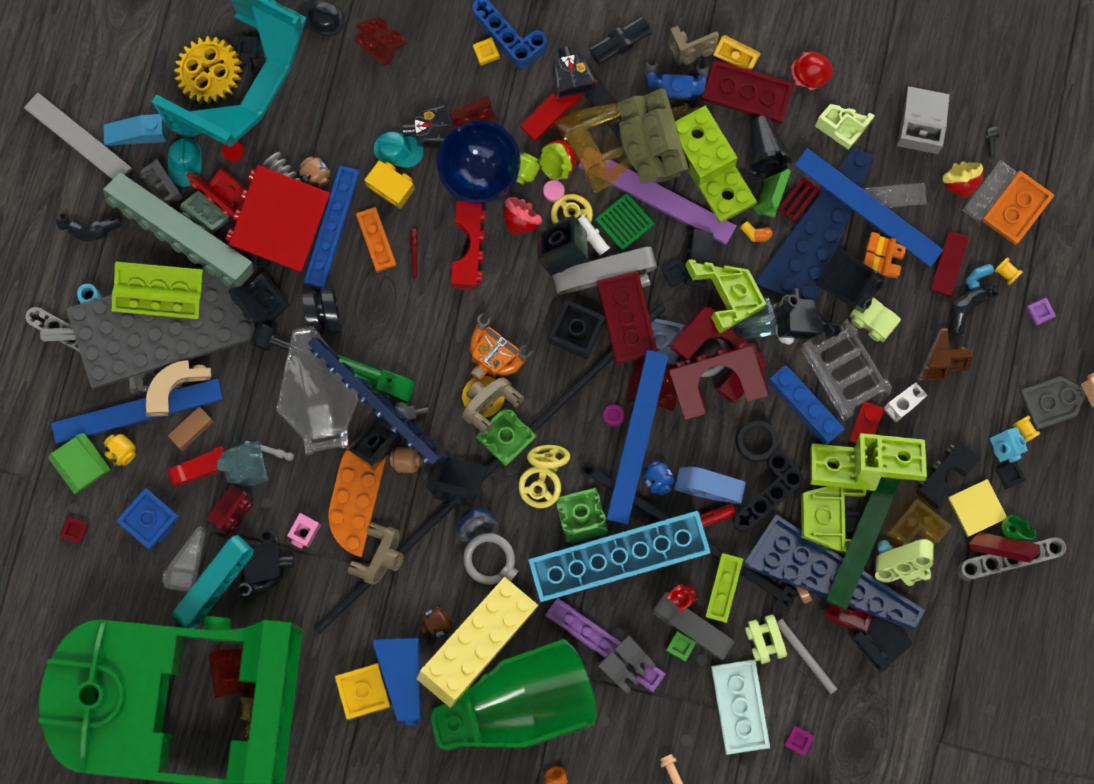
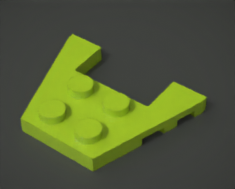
M688 260L685 264L692 280L712 279L727 308L726 311L714 312L711 317L719 333L724 332L765 307L766 302L748 269L725 265L723 268H720L708 262H705L704 265L698 264L696 260Z
M826 486L801 494L802 538L845 554L851 539L845 538L844 496L864 497L866 496V490Z

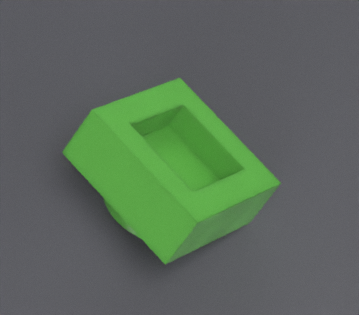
M677 631L666 651L686 662L696 642Z

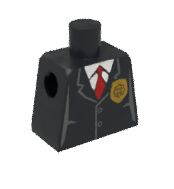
M570 47L560 48L558 50L559 58L553 60L552 65L555 99L594 92L596 81L582 54L572 55Z
M447 104L414 112L415 123L402 124L404 137L416 136L418 147L451 149Z

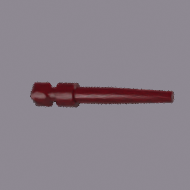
M416 228L410 230L413 278H417L418 230Z

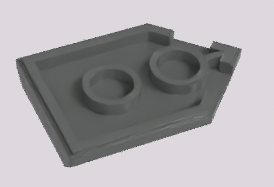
M1061 376L1020 390L1021 398L1035 430L1076 417L1086 397L1082 386L1074 384Z

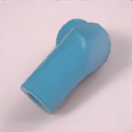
M991 264L974 269L967 277L966 285H968L969 290L980 287L978 280L981 277L993 274L994 268Z

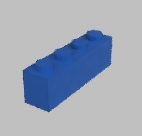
M787 365L769 379L767 384L823 445L831 443L845 429Z

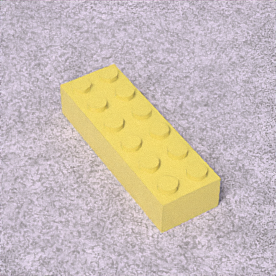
M504 577L422 668L417 680L451 708L531 617L538 604Z

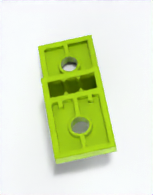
M704 106L675 121L684 155L689 161L688 172L719 224L756 205L755 197L736 168L737 156L707 107ZM694 130H700L703 132V137L697 139L691 133ZM730 191L734 197L726 200L722 197V193Z
M860 433L855 448L813 443L810 447V482L812 485L876 491L881 477L925 481L927 477L925 440ZM898 456H906L908 461H902L898 458ZM834 463L838 468L832 469L827 464Z

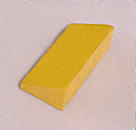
M723 35L713 55L731 65L752 71L761 53Z

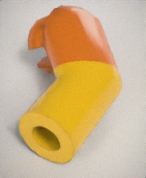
M749 221L740 227L753 242H766L773 235L770 228L755 229Z

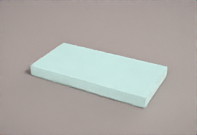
M755 660L711 666L726 755L770 748Z

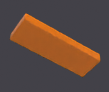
M376 207L356 213L376 272L396 267L397 265Z

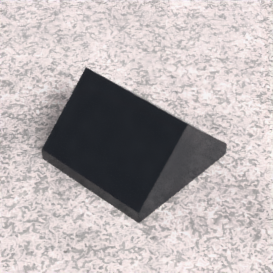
M375 417L348 450L375 471L402 437L400 432L396 434L388 427L387 423Z

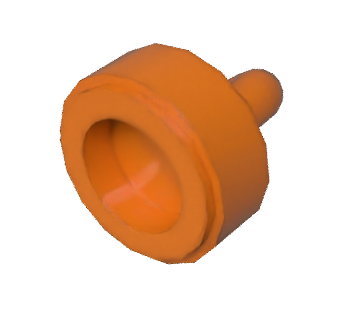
M552 767L544 774L546 784L568 783L566 772L561 767Z

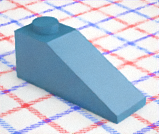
M160 114L140 115L104 124L105 146L167 142V125Z

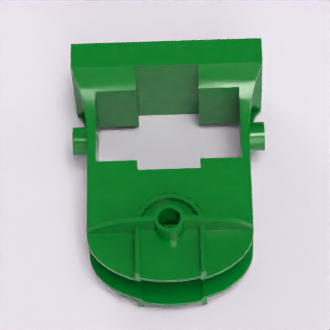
M204 616L203 630L108 620H93L83 623L63 639L53 654L52 659H48L46 662L48 665L41 685L39 700L40 718H38V722L42 723L44 736L52 754L63 766L75 772L182 784H284L303 628L290 622L263 620L246 628L230 630L231 619ZM185 638L244 644L239 681L256 684L249 742L231 740L227 778L167 772L172 734L162 733L170 675L180 676Z

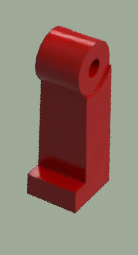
M220 446L213 449L214 451L167 470L172 487L181 486L232 468L226 450Z

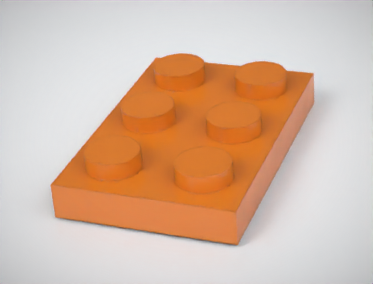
M1020 170L982 221L1011 243L1017 245L1055 195Z

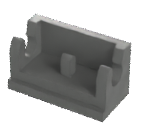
M157 159L140 171L142 179L152 194L170 207L183 199Z

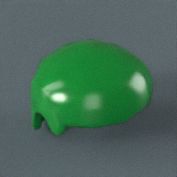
M1013 514L1003 519L1001 524L1003 536L1010 539L1031 542L1036 538L1037 532L1035 529H1029L1028 520H1021Z

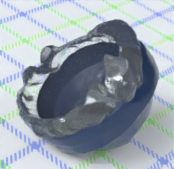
M473 507L465 511L456 524L458 540L467 543L481 534H497L499 529L498 521L488 510Z

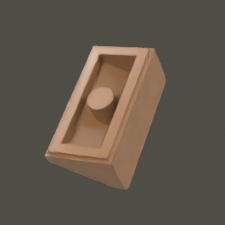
M199 406L167 436L183 451L214 421Z

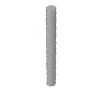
M783 619L778 621L777 625L780 631L829 693L832 694L836 691L837 687Z

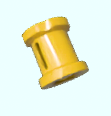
M1007 257L994 271L996 273L999 272L1008 281L1007 284L1011 285L1023 271L1017 270Z
M1030 416L1012 425L1013 428L1018 427L1020 434L1026 442L1040 435V432L1036 431L1031 424Z

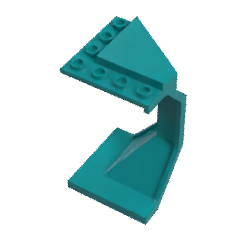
M231 0L236 11L235 18L258 30L266 60L242 103L236 106L189 112L155 95L152 103L170 130L185 138L204 133L231 147L263 118L291 70L306 21V17L274 0Z

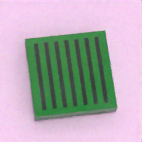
M628 193L595 219V222L622 252L655 225Z

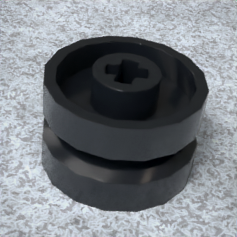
M333 287L321 289L320 303L317 294L313 290L302 292L304 316L311 338L324 335V322L331 335L342 333L340 314Z

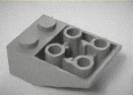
M908 86L897 146L938 154L943 147L946 132L949 94Z

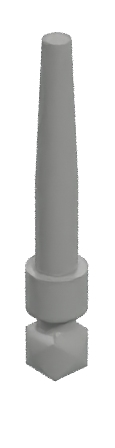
M245 441V445L276 455L278 458H285L288 461L294 459V454L291 452L286 453L285 450H277Z

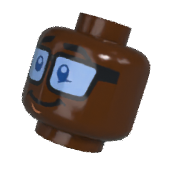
M435 607L422 614L421 620L423 623L419 624L424 636L429 635L432 639H437L451 631L450 625L453 622L446 609L442 610L440 607Z

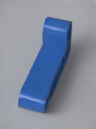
M489 0L474 1L473 14L475 20L492 37L493 41L516 67L525 68L546 52L547 38L543 32L534 31L522 39ZM493 23L500 24L498 28H492L490 25ZM506 38H512L513 42L505 43L503 42V40ZM539 40L542 42V45L535 46L532 43ZM519 53H525L527 55L523 59L516 57Z

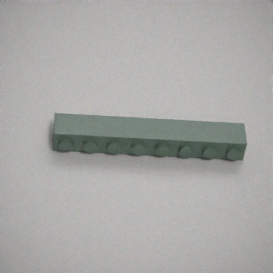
M119 172L103 189L105 201L108 205L120 209L124 216L136 220L144 230L149 229L160 241L168 242L176 252H182L187 255L192 263H198L203 266L208 274L216 275L226 286L241 287L252 275L253 265L250 260Z

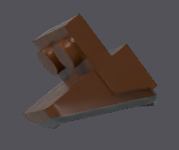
M941 328L935 335L934 342L917 379L926 381L948 380L950 372L969 371L973 358L972 349L960 346L950 350L948 329Z

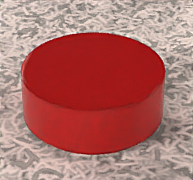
M237 141L231 147L224 144L222 153L227 161L235 163L243 158L244 149Z

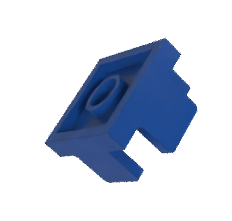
M145 488L118 518L117 522L151 550L157 542L162 543L174 530L175 526L173 524L179 516Z

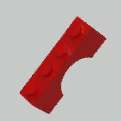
M456 201V227L468 235L471 244L467 254L462 259L452 263V289L478 290V283L482 284V271H479V263H483L484 250H480V242L485 240V230H481L482 222H486V209L482 208V202Z

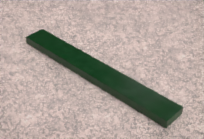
M899 455V456H898V458H899L900 460H902V461H908V459L906 458V456H903V455ZM881 477L876 491H871L825 602L844 611L847 610L901 479Z

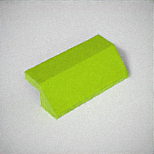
M116 262L112 291V312L199 319L203 270Z

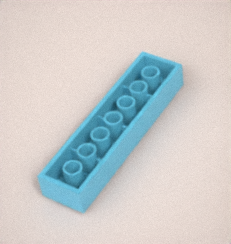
M695 511L529 559V564L540 602L710 554V549L699 512Z

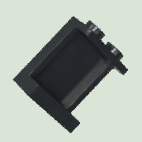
M838 248L816 285L855 310L864 313L871 306L874 295L882 288L886 277Z

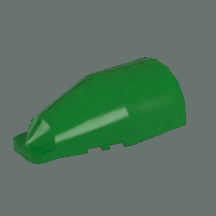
M564 639L501 661L494 670L483 675L481 680L472 687L469 686L451 708L444 704L436 707L431 714L436 743L441 749L448 751L460 747L529 748L594 726L597 718L594 692L587 670L574 647Z

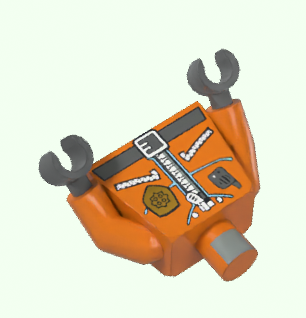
M484 313L480 314L477 319L478 324L471 336V361L476 364V367L470 374L478 381H481L486 373L493 378L516 373L526 361L525 358L534 355V350L530 351L527 355L525 348L528 345H523L518 349L491 327L486 329L485 326L492 322V317L490 316L488 321L484 322L482 320Z

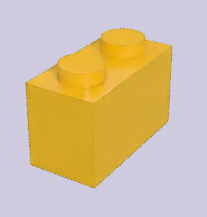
M379 160L365 178V184L368 188L401 209L415 190L412 183L413 180L404 173L402 175L395 171L396 168L390 163L386 162L384 164Z

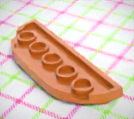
M351 444L345 451L340 463L328 517L330 529L336 541L349 553L362 558L368 537L367 529L370 528L369 525L372 521L387 456L373 471L348 450L352 446Z

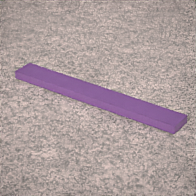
M588 148L578 165V168L697 230L714 233L713 239L724 245H727L736 229V225L727 220L719 224L712 212L656 183L641 184L637 173Z

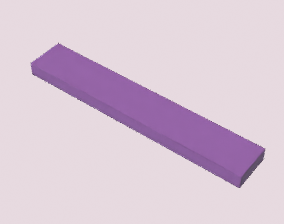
M559 598L556 599L545 615L548 619L602 657L606 658L611 652L618 656L614 649L621 643ZM642 662L640 667L647 674L645 677H642L634 671V668L629 663L625 668L630 673L633 672L635 674V678L640 684L654 692L665 676V673L657 667L651 670Z

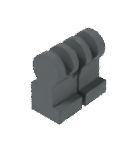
M627 636L614 649L618 656L611 652L598 665L626 694L631 689L625 684V678H629L635 685L639 683L635 678V674L633 672L630 673L625 668L629 663L634 668V671L642 677L647 675L640 667L642 662L651 670L656 666L630 636Z

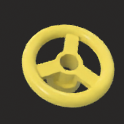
M564 195L552 206L551 220L553 224L559 222L557 211L560 206L563 208L565 218L570 217L569 211H574L576 218L585 215L590 223L592 221V207L580 195ZM566 201H578L585 207V209L580 210V207L576 203L571 202L567 204Z
M542 445L530 450L527 459L533 466L551 469L553 472H556L558 467L568 463L570 453L561 446ZM558 453L564 455V457L561 460H558L556 458V455Z
M532 467L522 474L519 480V493L528 505L535 508H546L558 500L561 493V483L558 476L551 469ZM540 473L537 481L525 487V482L530 475ZM546 475L554 482L555 490L553 495L547 490L545 484ZM536 486H540L542 491H538ZM527 494H530V496H531L532 498H534V499H541V498L545 497V498L547 499V501H544V502L534 501V500L531 499Z

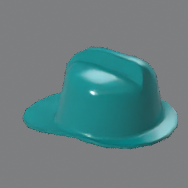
M387 132L376 140L374 153L383 163L388 162L391 165L410 168L416 166L421 161L423 147L417 146V139L414 137H404L403 134L397 132Z
M181 138L175 141L168 152V175L172 182L178 186H191L190 180L186 177L188 172L201 174V147L193 139Z

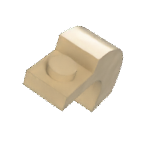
M186 360L173 363L161 370L151 382L147 392L146 417L168 416V397L172 389L183 382L210 381L211 368H206L205 365H195L193 369H189V363Z

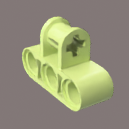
M921 539L879 554L876 557L875 578L881 582H891L901 578L908 586H912L915 582L922 579L929 580L931 578L930 567L933 565V543L929 540Z

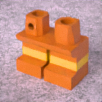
M871 232L862 263L885 277L898 278L901 266L892 264L891 259L893 257L902 260L906 247L896 244V239H887L880 237V234Z

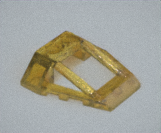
M618 103L582 109L555 121L564 140H568L584 168L585 177L594 193L614 184L619 176L631 166L627 158H625L609 172L605 162L624 155L622 147L601 155L587 130L620 116ZM589 117H593V118H590V119L585 120V121H583V122L581 121L582 119H586V118H589Z

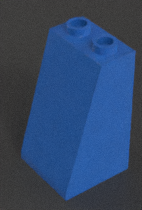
M418 638L373 640L397 721H403L405 726L418 725V721H423L422 683L417 680L422 670L421 640Z

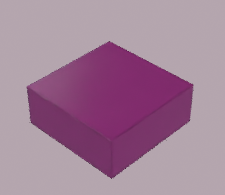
M794 726L784 746L805 756L815 736Z

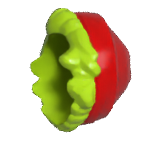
M563 140L552 141L542 148L539 164L542 167V171L550 179H567L568 175L575 168V151Z

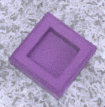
M1047 298L1026 307L1035 327L1056 317Z

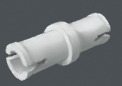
M585 215L577 219L587 231V241L590 242L599 256L610 248L599 235L600 231L598 228L595 229Z

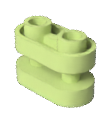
M773 614L764 617L765 624L759 625L757 620L748 622V627H745L748 640L752 639L755 648H752L755 661H760L761 664L770 662L769 655L774 653L778 659L787 657L786 649ZM763 633H769L772 645H765Z

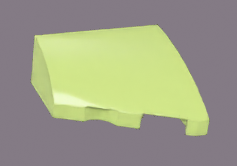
M830 104L819 116L815 127L849 150L874 119V115L869 113L868 116L855 113L856 110L843 109L840 106Z

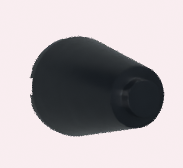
M758 116L751 122L749 167L753 175L760 176V173H766V176H773L785 171L788 168V163H792V159L771 119L765 116Z

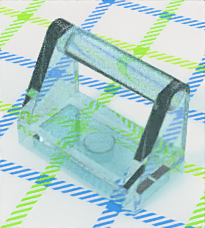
M769 297L764 298L767 315L746 318L732 326L734 328L733 332L738 337L741 335L745 339L776 334V320Z

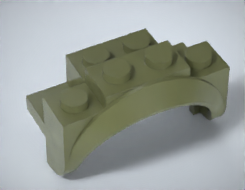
M660 88L645 96H632L618 103L622 116L619 123L621 147L629 163L638 171L641 184L668 181L680 177L681 172L689 170L664 88ZM657 156H661V157H662L663 163L661 162V160H660Z

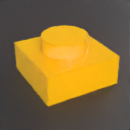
M492 37L473 44V49L480 66L500 59Z

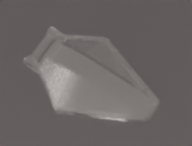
M314 326L295 329L292 332L276 411L303 438L306 455L313 454L315 451L341 446L342 448L349 447L346 430L359 400L357 397L358 392L353 387L351 389L348 388L341 381L343 377L338 372L336 374L331 372L326 367L327 362L322 357L320 359L317 358L310 351L312 347L307 343L313 337L319 338L328 346ZM340 434V438L316 443L311 442V439H318Z

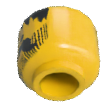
M124 434L110 435L104 441L103 453L116 466H126L136 456L135 445Z

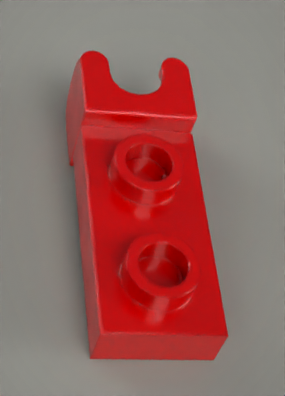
M680 583L666 595L677 606V610L680 613L698 600L695 597L696 591L689 584L686 586L684 583Z

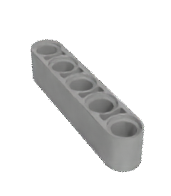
M643 247L575 265L552 277L557 294L563 295L597 286V280L637 271L639 274L653 271L658 267L652 247Z
M1050 538L1035 542V544H1040V552L1031 563L1016 560V563L1012 565L1007 561V558L991 554L971 558L958 566V575L967 581L1052 560L1065 553L1066 545L1060 538ZM1050 543L1057 546V554H1053L1050 551ZM987 559H991L994 561V570H990L987 568ZM966 564L974 568L973 575H968L965 572Z

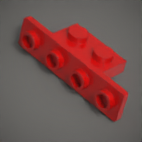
M219 169L210 183L196 172H188L186 174V177L190 180L189 183L196 189H201L209 201L216 202L221 206L220 210L224 214L234 217L236 209L241 210L243 201H240L243 190L246 188L224 169Z

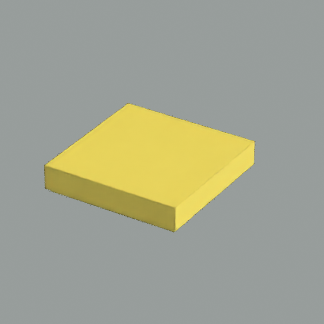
M988 479L948 497L967 537L999 523L1007 517Z

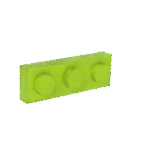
M722 553L706 613L707 618L727 623L743 558Z

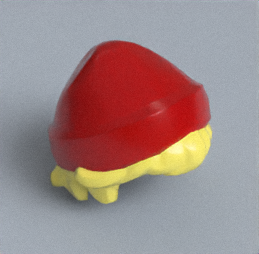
M964 161L960 165L954 163L952 169L943 176L946 189L960 197H969L978 189L983 181V166L981 163H966Z

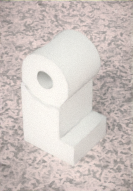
M916 382L891 400L884 407V410L896 423L928 395Z

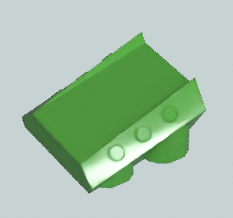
M789 169L762 180L764 182L757 205L753 206L758 215L775 217L791 172Z
M507 407L490 421L493 423V428L486 435L480 431L476 436L505 466L537 437Z
M85 433L76 435L75 438L52 452L48 457L74 494L79 493L111 470Z
M597 488L561 496L556 501L566 543L574 545L577 542L604 537L608 533Z

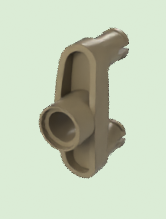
M499 378L486 387L478 381L467 392V397L471 399V402L464 410L462 418L486 435L493 428V423L489 422L481 414L500 396L505 397L514 407L519 405L517 401L520 404L522 403L524 396L517 392L506 378Z
M371 522L369 526L373 529L368 528L367 535L379 538L382 541L369 567L352 561L350 565L354 567H349L348 573L363 578L364 582L375 585L381 580L388 569L397 571L403 562V553L396 551L400 539L398 529L386 528Z

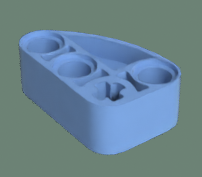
M683 467L679 468L675 490L716 501L741 504L746 482L702 468Z

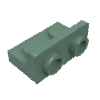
M199 190L181 203L179 213L211 235H214V232L226 224L230 217L224 214L217 205L209 201Z

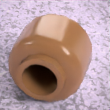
M398 445L395 450H392L390 455L391 466L394 467L396 472L416 473L419 466L423 465V460L419 456L421 453L416 448L411 449L408 445Z

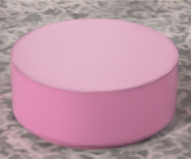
M557 180L547 182L543 189L544 197L550 202H556L564 196L563 184Z

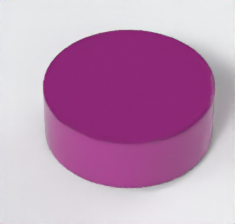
M609 405L603 412V420L608 426L617 427L624 420V411L618 405Z

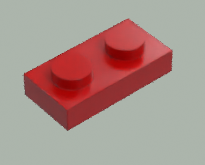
M863 401L848 442L856 445L860 433L875 435L884 408Z

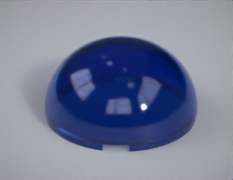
M472 120L454 128L442 142L437 157V170L444 187L457 199L471 204H486L502 198L516 183L521 168V154L516 140L506 128L489 120Z

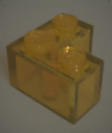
M917 498L910 504L886 535L900 547L909 544L917 533L924 539L932 542L933 545H936L952 526Z

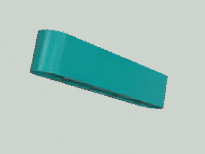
M239 535L229 539L172 613V618L182 628H197L204 619V616L208 614L250 560L254 549Z

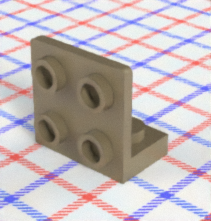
M676 26L670 29L668 46L678 66L681 64L688 65L694 62L695 58L702 55L707 57L713 54L714 50H716L719 34L716 31L688 43L685 32H681L679 27Z

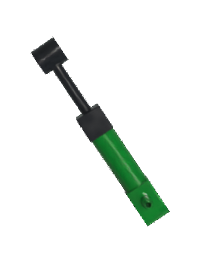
M257 324L250 341L251 345L265 351H270L272 346L279 347L308 358L309 366L315 370L329 375L334 374L326 367L327 362L322 357L319 359L308 349L276 338L277 330L264 324ZM338 355L341 363L345 362L355 370L356 374L354 376L356 378L361 377L364 381L366 380L370 384L371 389L376 390L377 393L400 402H409L416 384L414 381L384 369L381 371ZM338 372L334 374L336 376L342 377Z

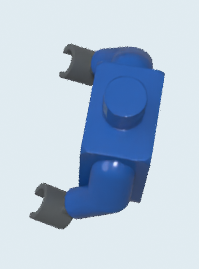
M646 62L644 72L647 76L649 90L654 92L664 88L668 99L695 100V95L703 94L706 79L709 78L708 65L706 68H700V65L696 66V78L693 76L666 74L657 76L658 63L656 62L654 66Z

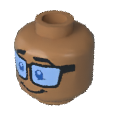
M309 157L300 164L299 175L306 184L322 188L329 182L330 170L320 158Z

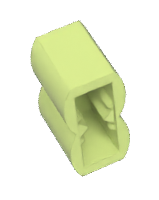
M874 297L871 306L864 313L854 309L850 314L851 322L860 329L862 327L867 329L868 335L877 342L879 340L884 342L901 321L895 313L884 307Z

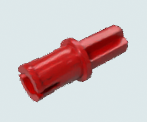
M729 503L715 510L711 508L709 512L701 514L700 519L704 528L714 523L718 525V522L736 516V512L732 503Z

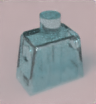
M259 441L222 452V458L217 462L218 470L225 471L226 480L229 483L255 486L268 481Z

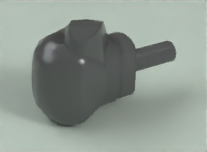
M405 401L397 402L395 406L407 417L405 420L407 423L415 421L416 415L428 413L427 407L414 410V406H408Z

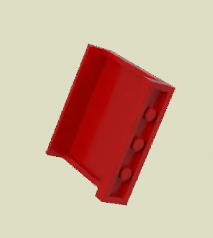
M258 165L256 170L251 169L247 180L251 182L249 189L243 190L240 201H243L241 210L236 209L233 221H236L234 229L229 228L225 240L229 241V247L232 246L264 258L300 274L330 193Z

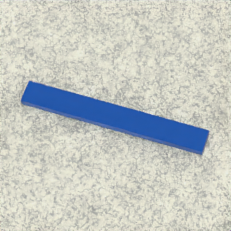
M808 148L794 165L889 238L896 239L897 244L906 247L909 253L928 267L932 266L943 251L942 248Z
M647 350L607 520L624 524L629 522L669 355Z
M219 379L171 391L168 397V415L223 401L224 398ZM146 398L57 421L51 423L55 443L59 445L69 442L76 435L82 433L89 437L163 416L146 417Z

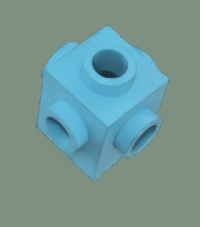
M1018 427L989 438L994 447V453L1000 462L1009 460L1010 463L1022 458V453L1028 451L1026 441L1020 434Z

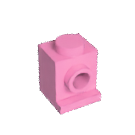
M300 513L287 535L292 539L290 543L300 549L303 546L309 548L322 525ZM302 530L308 531L306 537H301Z

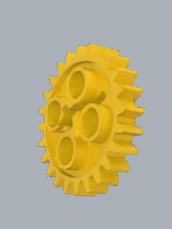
M207 36L205 42L198 38V44L191 41L192 48L189 49L185 46L186 54L179 53L182 61L175 62L180 66V68L174 69L179 74L175 80L181 82L178 87L184 90L183 93L186 96L190 95L189 98L191 100L197 99L200 104L205 100L210 105L211 99L218 103L220 96L226 100L225 93L228 92L232 95L233 92L230 88H238L235 80H241V77L237 75V73L242 72V69L238 67L242 63L237 59L238 53L233 51L234 48L231 45L227 46L225 40L220 42L217 37L212 41ZM212 53H216L215 58L209 60V56ZM198 64L197 69L191 71L192 66ZM222 70H226L223 77H218ZM204 81H208L207 86L205 88H201V84Z

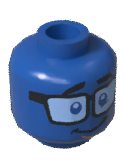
M654 462L645 468V473L643 474V480L651 493L664 495L672 490L671 486L674 484L675 478L665 463Z

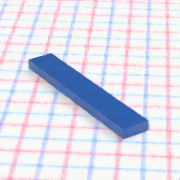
M339 165L305 275L304 285L319 289L326 286L360 170Z

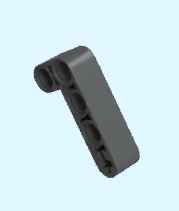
M665 592L652 613L723 661L735 644V641L686 608L680 613L677 610V606L666 597L668 593Z

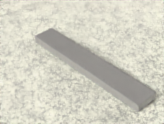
M37 93L24 107L26 111L112 180L119 172L127 177L133 170L127 163L41 94Z

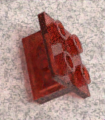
M381 18L358 22L356 25L360 31L354 41L384 66L389 65L398 48L404 47L407 44L403 36L388 27L387 22Z
M243 648L212 651L208 655L215 698L252 691L251 683L239 681Z

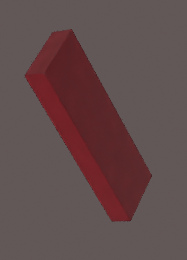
M948 231L930 291L951 297L968 244V236Z
M978 532L969 543V549L1031 563L1040 552V544Z

